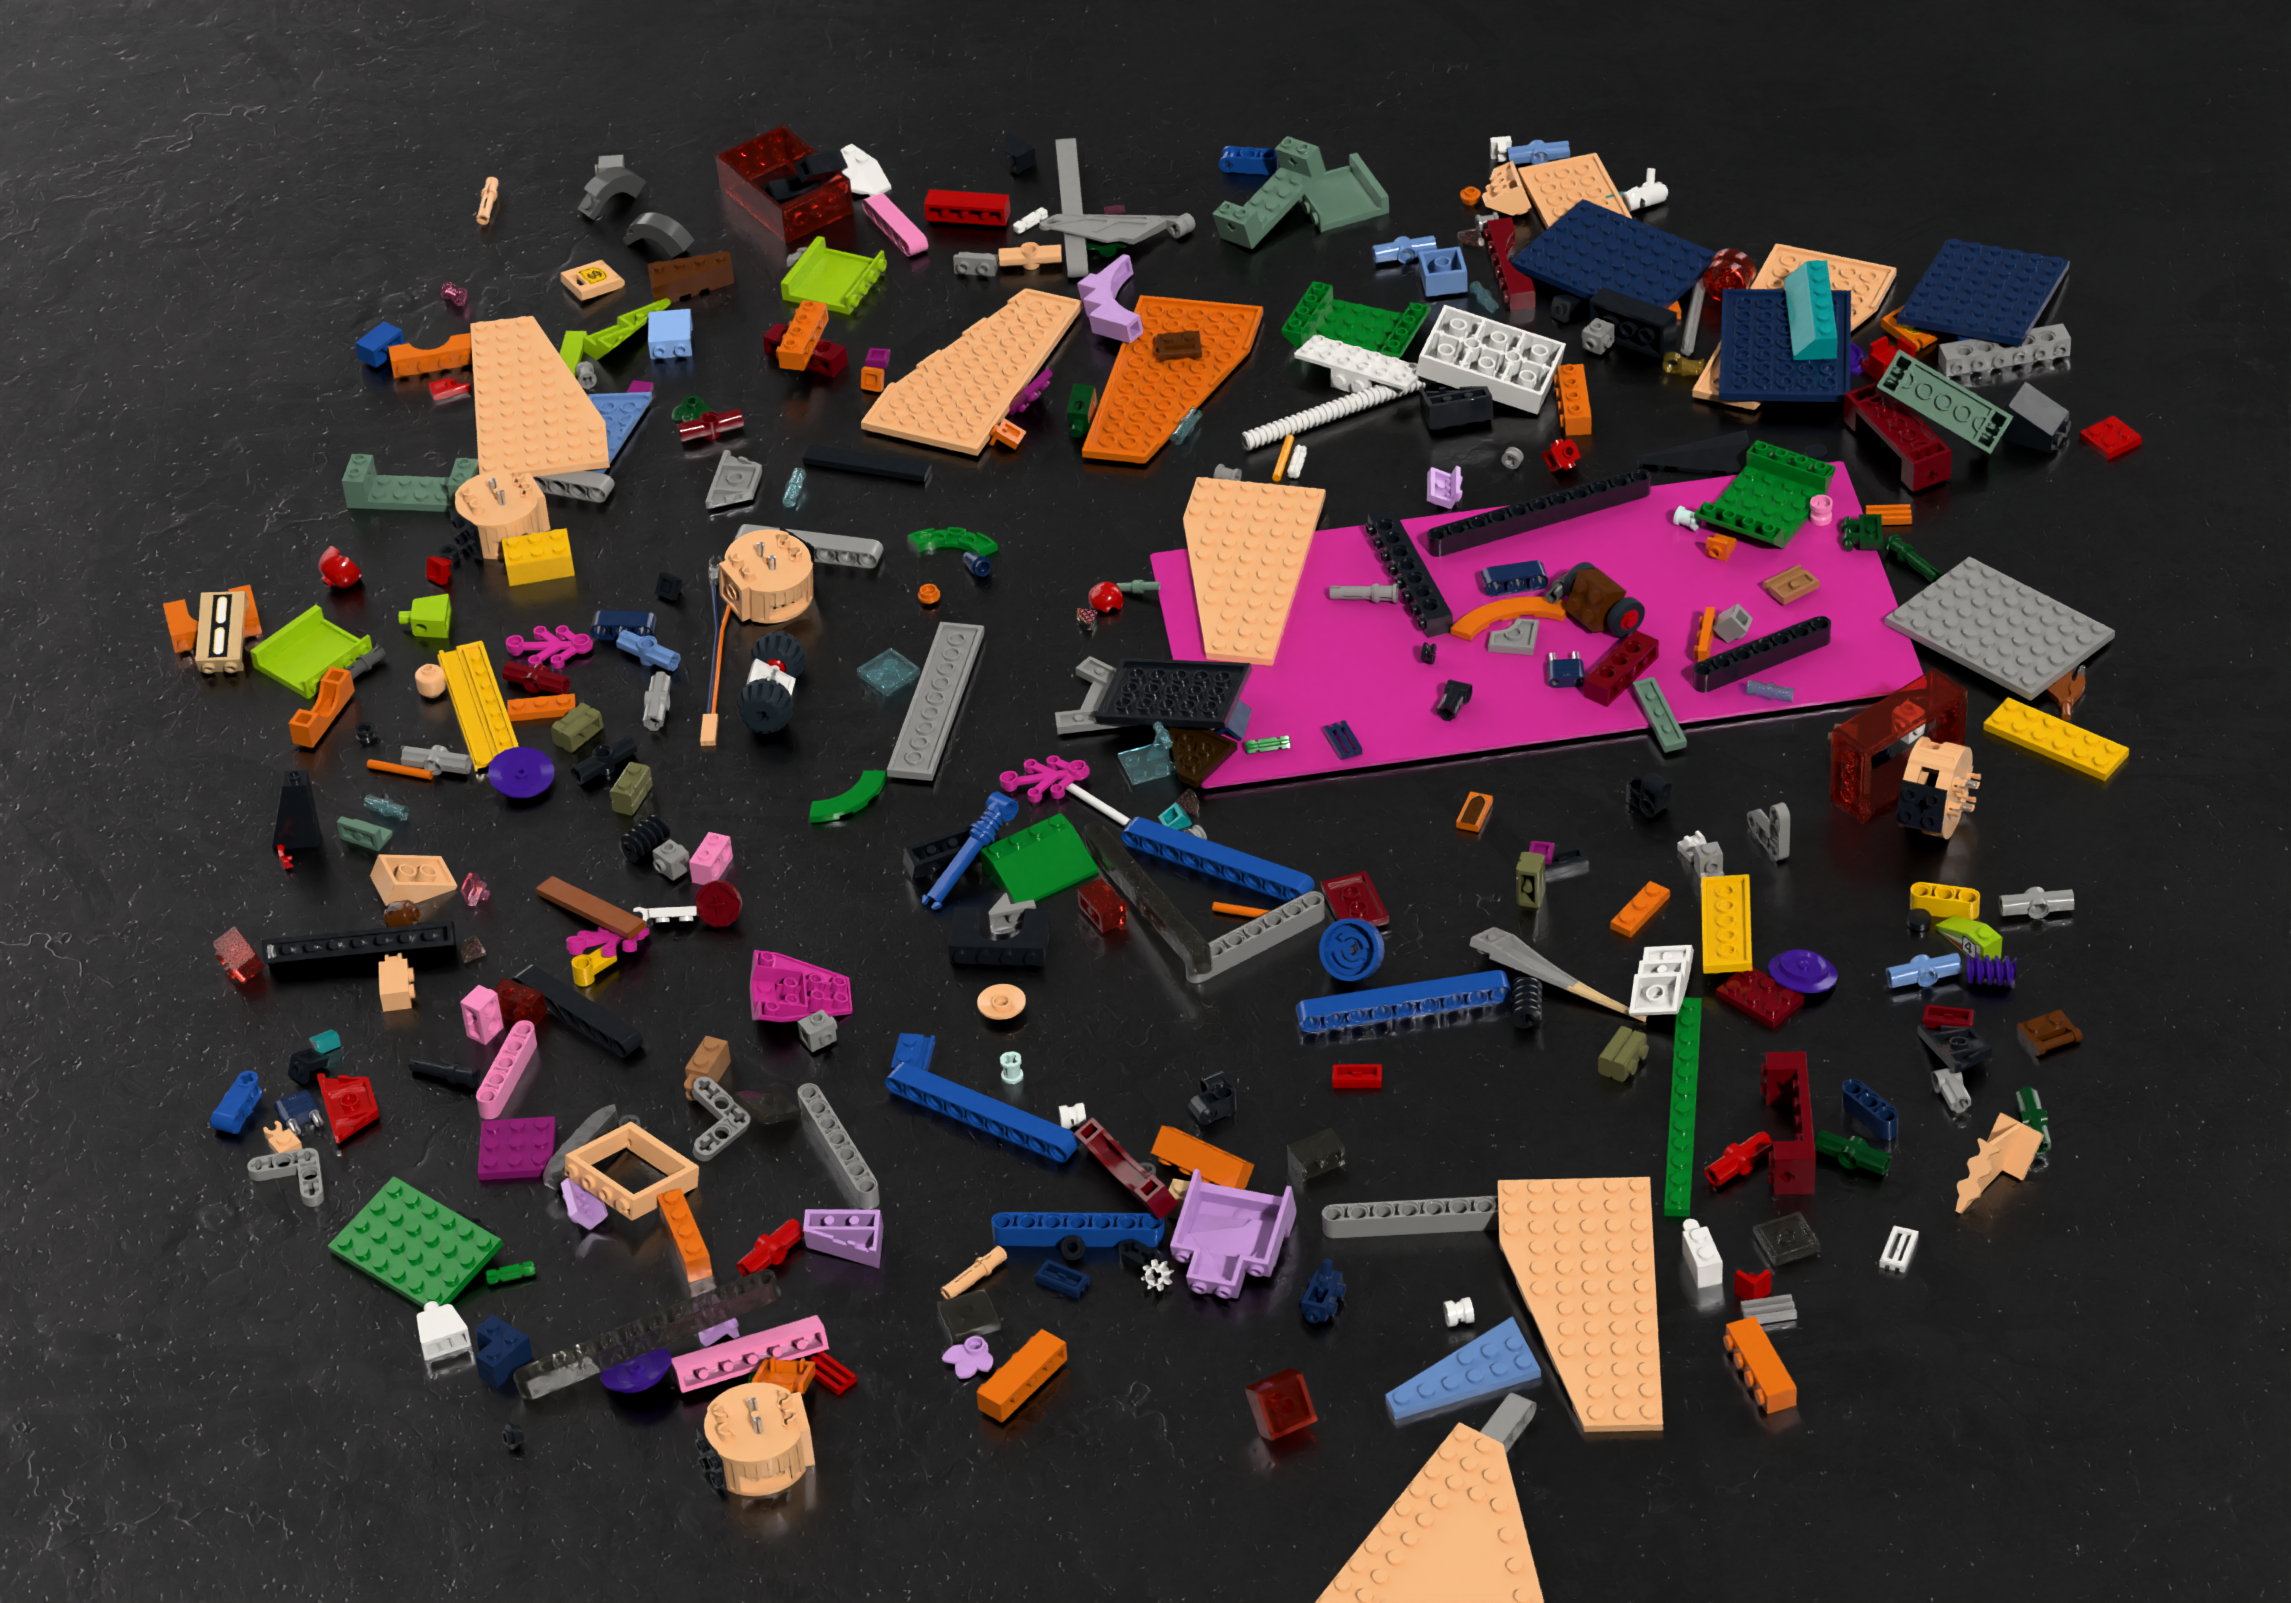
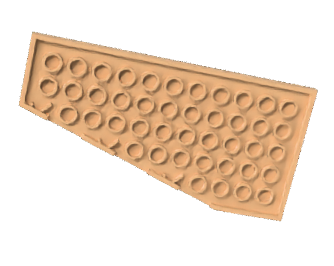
M1776 243L1750 289H1785L1784 279L1804 262L1827 260L1831 290H1851L1852 331L1877 311L1896 276V268ZM1720 341L1694 386L1692 397L1755 410L1764 401L1719 400Z
M1025 288L1009 299L1005 307L989 318H982L965 330L961 338L942 351L938 349L916 365L917 369L900 381L890 383L861 421V429L978 456L991 438L990 433L994 426L1001 424L1009 412V406L1028 386L1082 310L1083 301Z
M521 316L512 319L471 323L479 475L491 471L521 470L524 474L529 472L532 477L610 468L606 423L533 316Z
M1197 477L1183 517V525L1206 659L1273 666L1326 497L1325 489Z
M1650 1177L1498 1180L1500 1249L1505 1254L1515 1276L1516 1284L1540 1331L1555 1370L1561 1377L1583 1431L1663 1430Z

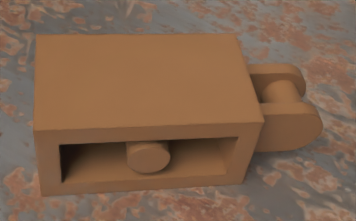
M705 1036L685 1067L687 1079L684 1082V1087L687 1090L686 1098L688 1100H696L692 1094V1089L697 1078L705 1076L718 1083L731 1062L728 1041ZM700 1087L699 1090H700V1091H703V1090H707V1091H708V1088H707V1087H705V1088H701V1087Z

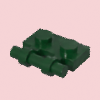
M1859 514V520H1852L1850 516L1843 518L1841 530L1844 533L1842 545L1846 551H1852L1854 544H1860V550H1883L1881 514Z

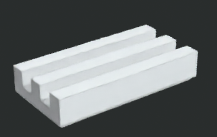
M1893 1226L1880 1259V1267L1885 1268V1265H1888L1890 1270H1895L1897 1267L1899 1272L1904 1273L1917 1242L1919 1231ZM1898 1233L1902 1234V1236L1900 1238L1893 1258L1890 1259L1889 1255L1891 1253ZM1909 1235L1911 1237L1901 1261H1898Z

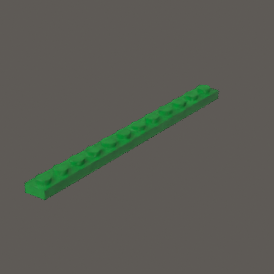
M1684 997L1679 1012L1676 1014L1664 1216L1690 1217L1702 998Z

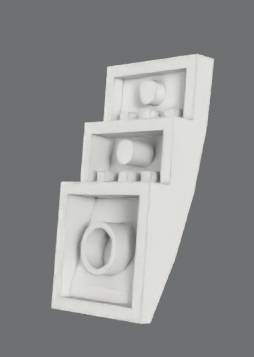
M1692 945L1644 948L1643 960L1639 962L1638 974L1634 975L1629 1010L1630 1016L1678 1014L1689 980L1694 952Z

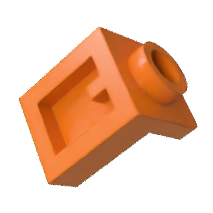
M1004 419L1000 426L996 424L992 429L990 436L993 438L989 444L993 446L998 439L1016 450L1026 431Z
M1720 534L1708 537L1706 539V556L1727 561L1737 545V539Z

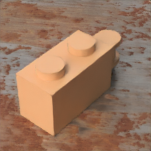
M398 953V956L390 957L387 954L385 955V961L379 962V991L383 1012L412 1008L411 998L416 997L414 984H411V982H415L413 967L409 968L407 958L403 959L402 953Z

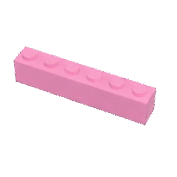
M815 1315L672 1358L671 1366L675 1382L681 1393L757 1371L765 1358L771 1359L774 1356L776 1359L794 1360L827 1350L829 1346L824 1325L818 1316Z

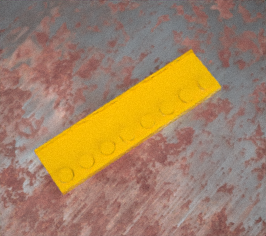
M483 641L457 646V650L446 653L440 650L437 655L469 755L472 757L475 772L479 768L489 766L494 757L502 751L519 747Z

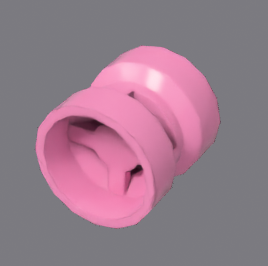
M1816 495L1811 499L1810 521L1814 525L1825 526L1832 521L1831 510L1833 501L1829 496Z

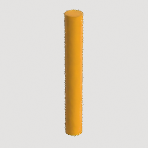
M1289 434L1285 438L1272 476L1274 481H1280L1294 441L1293 435Z

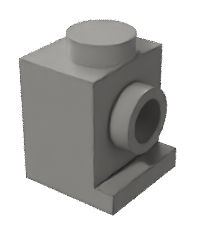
M1717 841L1694 846V868L1700 880L1701 877L1724 876L1723 853Z

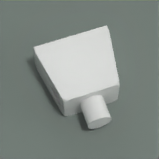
M431 1301L425 1304L424 1312L418 1313L417 1323L425 1361L471 1346L468 1328L451 1304L439 1307L437 1302Z

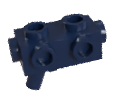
M1324 1259L1322 1267H1318L1314 1276H1310L1307 1291L1301 1295L1299 1300V1309H1302V1317H1305L1311 1323L1327 1322L1329 1316L1334 1317L1337 1311L1336 1300L1337 1298L1342 1299L1345 1294L1346 1284L1343 1283L1342 1272L1332 1270L1333 1261L1331 1259Z

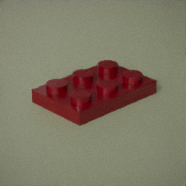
M1366 871L1321 882V889L1337 921L1359 918L1370 922L1374 927L1389 923V916Z
M1752 967V971L1736 972L1716 989V996L1772 1029L1804 1003V996L1779 985L1770 976Z

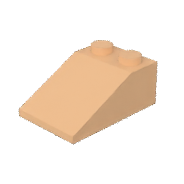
M378 855L370 875L386 906L392 902L410 900L415 904L457 888V884L441 856Z

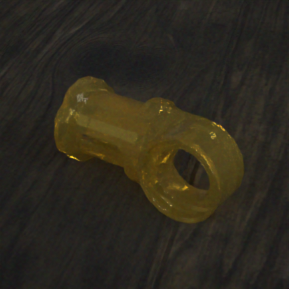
M1669 352L1664 356L1662 366L1668 373L1681 374L1682 376L1697 375L1700 377L1705 369V359L1700 361L1688 360L1676 352ZM1675 360L1678 362V365H1670L1667 361Z

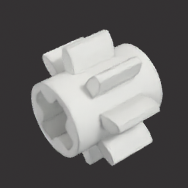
M1157 1259L1151 1260L1152 1267L1149 1265L1143 1266L1146 1273L1141 1280L1147 1281L1149 1284L1148 1289L1157 1286L1158 1291L1164 1289L1163 1283L1167 1285L1172 1284V1280L1169 1277L1174 1270L1168 1269L1166 1266L1168 1261L1158 1264ZM1154 1272L1161 1273L1162 1277H1154Z

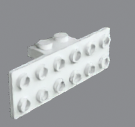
M1314 335L1294 353V357L1297 359L1331 368V387L1354 394L1357 391L1361 392L1363 389L1367 390L1369 387H1372V381L1407 390L1420 378V376L1416 375L1418 365L1416 363H1409L1396 357H1389L1379 352L1365 350L1359 346L1348 345L1342 341H1334L1321 335Z

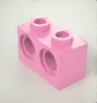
M708 832L689 861L692 883L705 885L710 881L719 880L733 858L729 836Z
M478 985L460 1002L467 1037L486 1045L504 1028L498 995L493 990Z

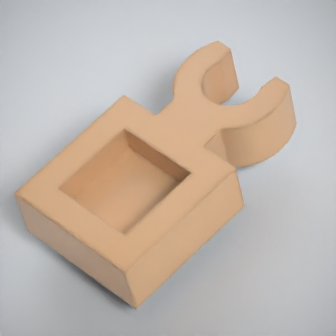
M274 1122L276 1129L273 1131L268 1130L267 1127L263 1128L269 1147L276 1154L302 1149L301 1141L290 1129L283 1131L280 1122Z

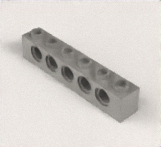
M2062 323L2033 328L2022 346L1978 338L1939 345L1938 362L1945 376L1948 377L2070 356L2071 337Z

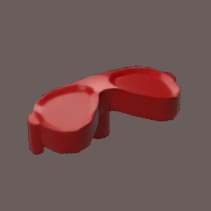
M283 844L277 845L282 867L284 869L292 868L293 865L289 862V860H292V856L284 855L285 846Z

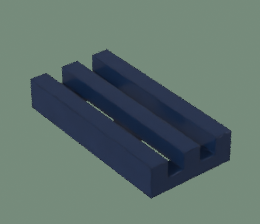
M1345 720L1341 721V725L1333 723L1331 728L1328 725L1324 726V733L1341 760L1362 754V747ZM1334 733H1336L1339 739L1341 740V743L1347 750V753H1345L1342 749L1341 745L1334 736Z
M1047 1259L1035 1273L1034 1282L1078 1299L1080 1292H1084L1086 1289L1085 1285L1091 1283V1278L1089 1275Z

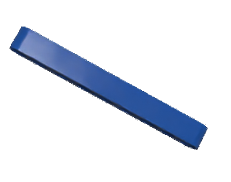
M1134 817L1121 833L1122 841L1129 847L1288 902L1311 892L1315 886L1313 879L1305 873L1141 817Z
M1501 970L1303 1000L1297 1004L1295 1010L1300 1028L1305 1032H1314L1500 1003L1508 1000L1512 995L1506 973Z
M899 1063L885 1079L886 1087L894 1094L1058 1162H1066L1080 1146L1081 1142L1071 1130L908 1063Z

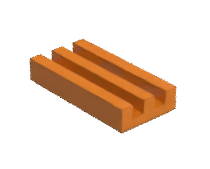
M1910 504L1866 505V514H1881L1882 525L1912 524Z

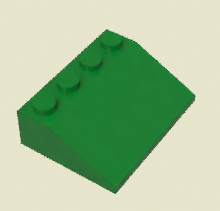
M1061 813L980 850L982 870L1004 894L1007 893L1009 900L1013 904L1033 899L1036 902L1099 872L1098 867L1073 825Z

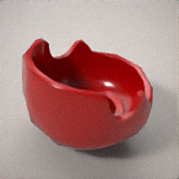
M1110 581L1095 585L1088 594L1089 604L1095 610H1102L1108 613L1111 608L1115 607L1119 610L1124 604V597L1120 588Z

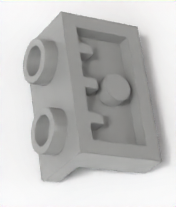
M959 252L958 255L955 254L953 257L955 274L995 276L1000 263L999 255L990 253Z

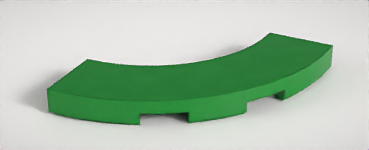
M948 527V530L935 531L934 528L907 535L908 542L918 552L938 547H954L986 556L998 550V544L979 532L976 534L967 532L965 528Z
M863 770L860 780L846 793L827 800L812 801L809 816L810 823L840 819L839 816L849 812L855 813L867 806L868 801L874 796H878L887 777L886 771Z

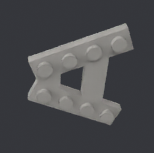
M1091 656L1076 667V675L1092 682V685L1080 710L1055 712L1057 734L1139 726L1096 722L1095 715L1113 679L1116 668Z

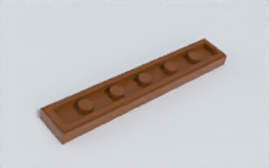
M554 876L535 888L537 895L629 940L647 927L645 920Z

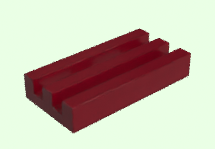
M1925 1004L1922 1024H1925L1926 1028L1940 1029L1941 1025L1972 1027L1974 1010Z

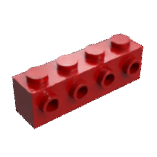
M929 190L924 203L926 221L1006 226L1011 212L1009 195Z

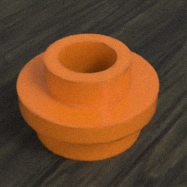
M1467 187L1461 191L1460 197L1464 204L1475 205L1481 198V192L1475 187Z
M925 584L921 586L918 592V599L926 604H932L940 598V591L934 584Z

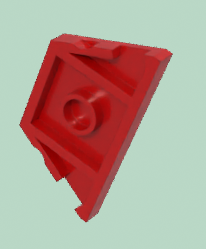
M317 1074L336 1144L379 1117L369 1077L339 1075L338 1079L325 1078V1074Z

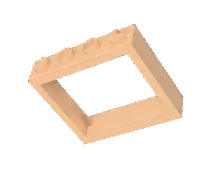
M629 1122L565 1155V1176L632 1221L659 1207L658 1194L681 1188L683 1194L698 1187L699 1166L633 1122ZM624 1148H628L667 1174L668 1177L636 1194H632L591 1165Z

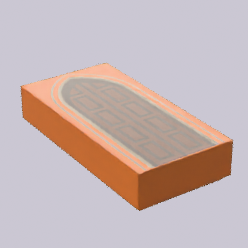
M1470 792L1456 821V828L1479 832L1493 803V796Z

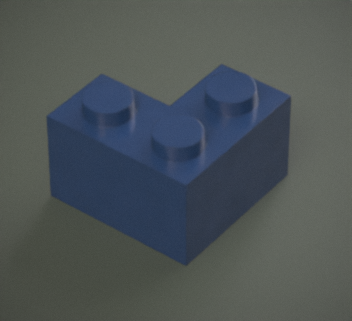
M492 1314L475 1329L478 1349L480 1351L475 1356L479 1377L498 1388L533 1358L529 1336Z

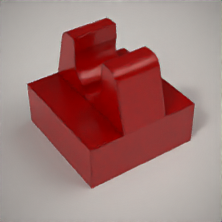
M436 556L428 557L426 578L440 585L448 583V577L451 575L449 565L452 564V561Z

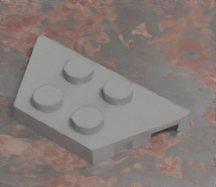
M724 450L705 501L706 509L753 499L762 474V465L754 461L751 462L742 456L735 458L731 456L730 451Z

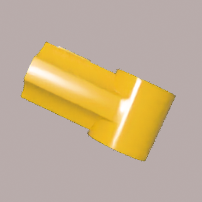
M602 946L589 955L575 956L571 961L574 983L578 986L592 984L595 980L594 975L616 962L617 956H602Z

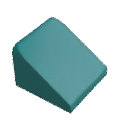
M1176 802L1158 816L1163 825L1176 830L1192 825L1185 810Z
M332 1029L309 1038L315 1050L322 1054L341 1046L338 1033Z

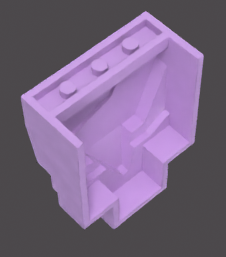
M1194 1169L1170 1245L1173 1259L1182 1263L1191 1262L1186 1276L1190 1290L1199 1294H1216L1225 1299L1230 1297L1238 1299L1246 1273L1256 1277H1271L1283 1238H1289L1297 1213L1292 1186H1286L1284 1196L1279 1197L1202 1182L1200 1170Z

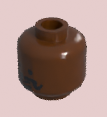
M410 900L392 902L384 911V922L387 927L417 925L421 918L420 909Z

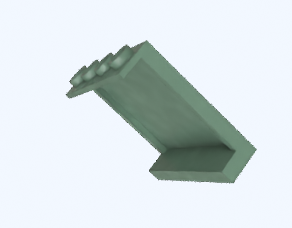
M1357 153L1349 155L1350 165L1325 172L1297 201L1301 203L1305 214L1311 217L1313 225H1316L1320 232L1389 213V196Z

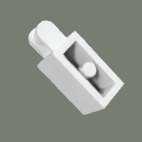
M1685 1220L1683 1223L1684 1231L1682 1232V1253L1697 1288L1721 1284L1723 1262L1707 1226L1700 1228L1696 1220Z

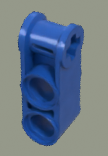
M1227 146L1222 150V158L1218 164L1219 168L1227 173L1235 172L1271 176L1279 169L1278 158L1275 149Z
M244 1071L238 1075L230 1090L227 1091L211 1116L210 1123L213 1129L237 1134L240 1131L243 1123L262 1097V1089L258 1086L259 1078L256 1072Z

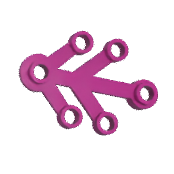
M565 625L556 628V637L548 632L546 627L537 626L533 630L534 638L536 640H545L546 642H524L521 636L512 635L506 639V647L512 655H519L523 650H543L537 655H532L528 658L530 667L537 663L542 664L543 660L560 650L566 649L562 653L553 655L550 658L552 668L560 669L564 667V661L574 654H585L593 648V641L587 634L575 635Z
M1053 755L1046 759L1047 767L1037 763L1034 759L1026 760L1024 762V770L1027 774L1033 775L1018 777V774L1014 771L1003 772L1000 775V784L1005 791L1012 792L1017 789L1018 785L1040 782L1027 792L1030 802H1039L1042 799V792L1057 779H1062L1058 784H1054L1050 788L1052 798L1060 799L1065 796L1064 789L1074 781L1085 779L1089 775L1090 770L1088 765L1082 760L1068 763Z
M600 926L598 927V932L579 931L577 936L568 937L566 939L567 950H569L571 955H580L584 953L587 947L606 943V945L602 946V956L613 957L616 955V946L625 937ZM646 927L630 940L622 941L623 951H636L637 940H642L645 936L649 935V928Z

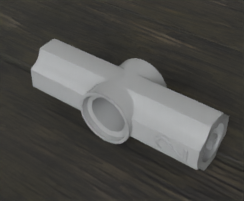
M656 672L651 677L649 691H645L643 724L650 731H658L663 726L665 713L670 709L669 692L671 676H668L665 672Z
M440 745L433 746L431 750L404 746L401 763L405 766L431 770L433 775H439L442 771L469 774L472 757L471 755L451 753Z
M2032 887L2026 890L2024 894L1999 896L2001 916L2029 914L2034 919H2040L2049 912L2074 910L2075 906L2072 889L2045 892L2040 887Z

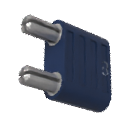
M1575 651L1572 652V659H1557V654L1554 652L1553 660L1551 652L1549 654V662L1547 663L1549 685L1553 688L1583 686L1585 672L1584 663L1580 659V653L1576 651L1575 657Z
M308 1090L282 1098L274 1104V1108L284 1126L290 1128L295 1136L301 1133L298 1125L313 1120L317 1127H320L319 1124L322 1126L324 1123L320 1116L321 1111Z

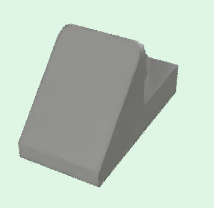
M1005 893L988 912L991 932L1023 926L1025 910L1036 909L1034 899L1010 904L1008 895Z

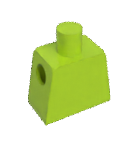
M449 594L414 599L411 611H399V624H411L412 632L415 636L448 638L452 612Z

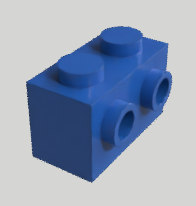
M383 322L355 344L358 359L377 368L390 358L389 346L405 344L401 329Z

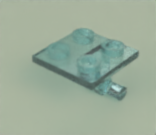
M1156 722L1153 725L1156 731L1153 744L1118 753V758L1132 785L1176 774V769L1169 757V749L1173 746V743L1170 740L1169 731L1164 729L1161 722Z

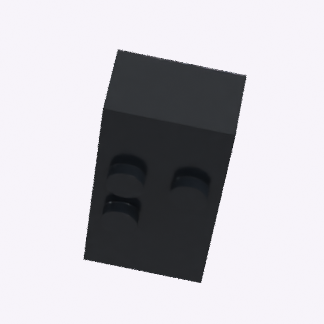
M1604 287L1591 298L1590 323L1595 318L1614 324L1613 343L1662 360L1676 347L1677 312Z

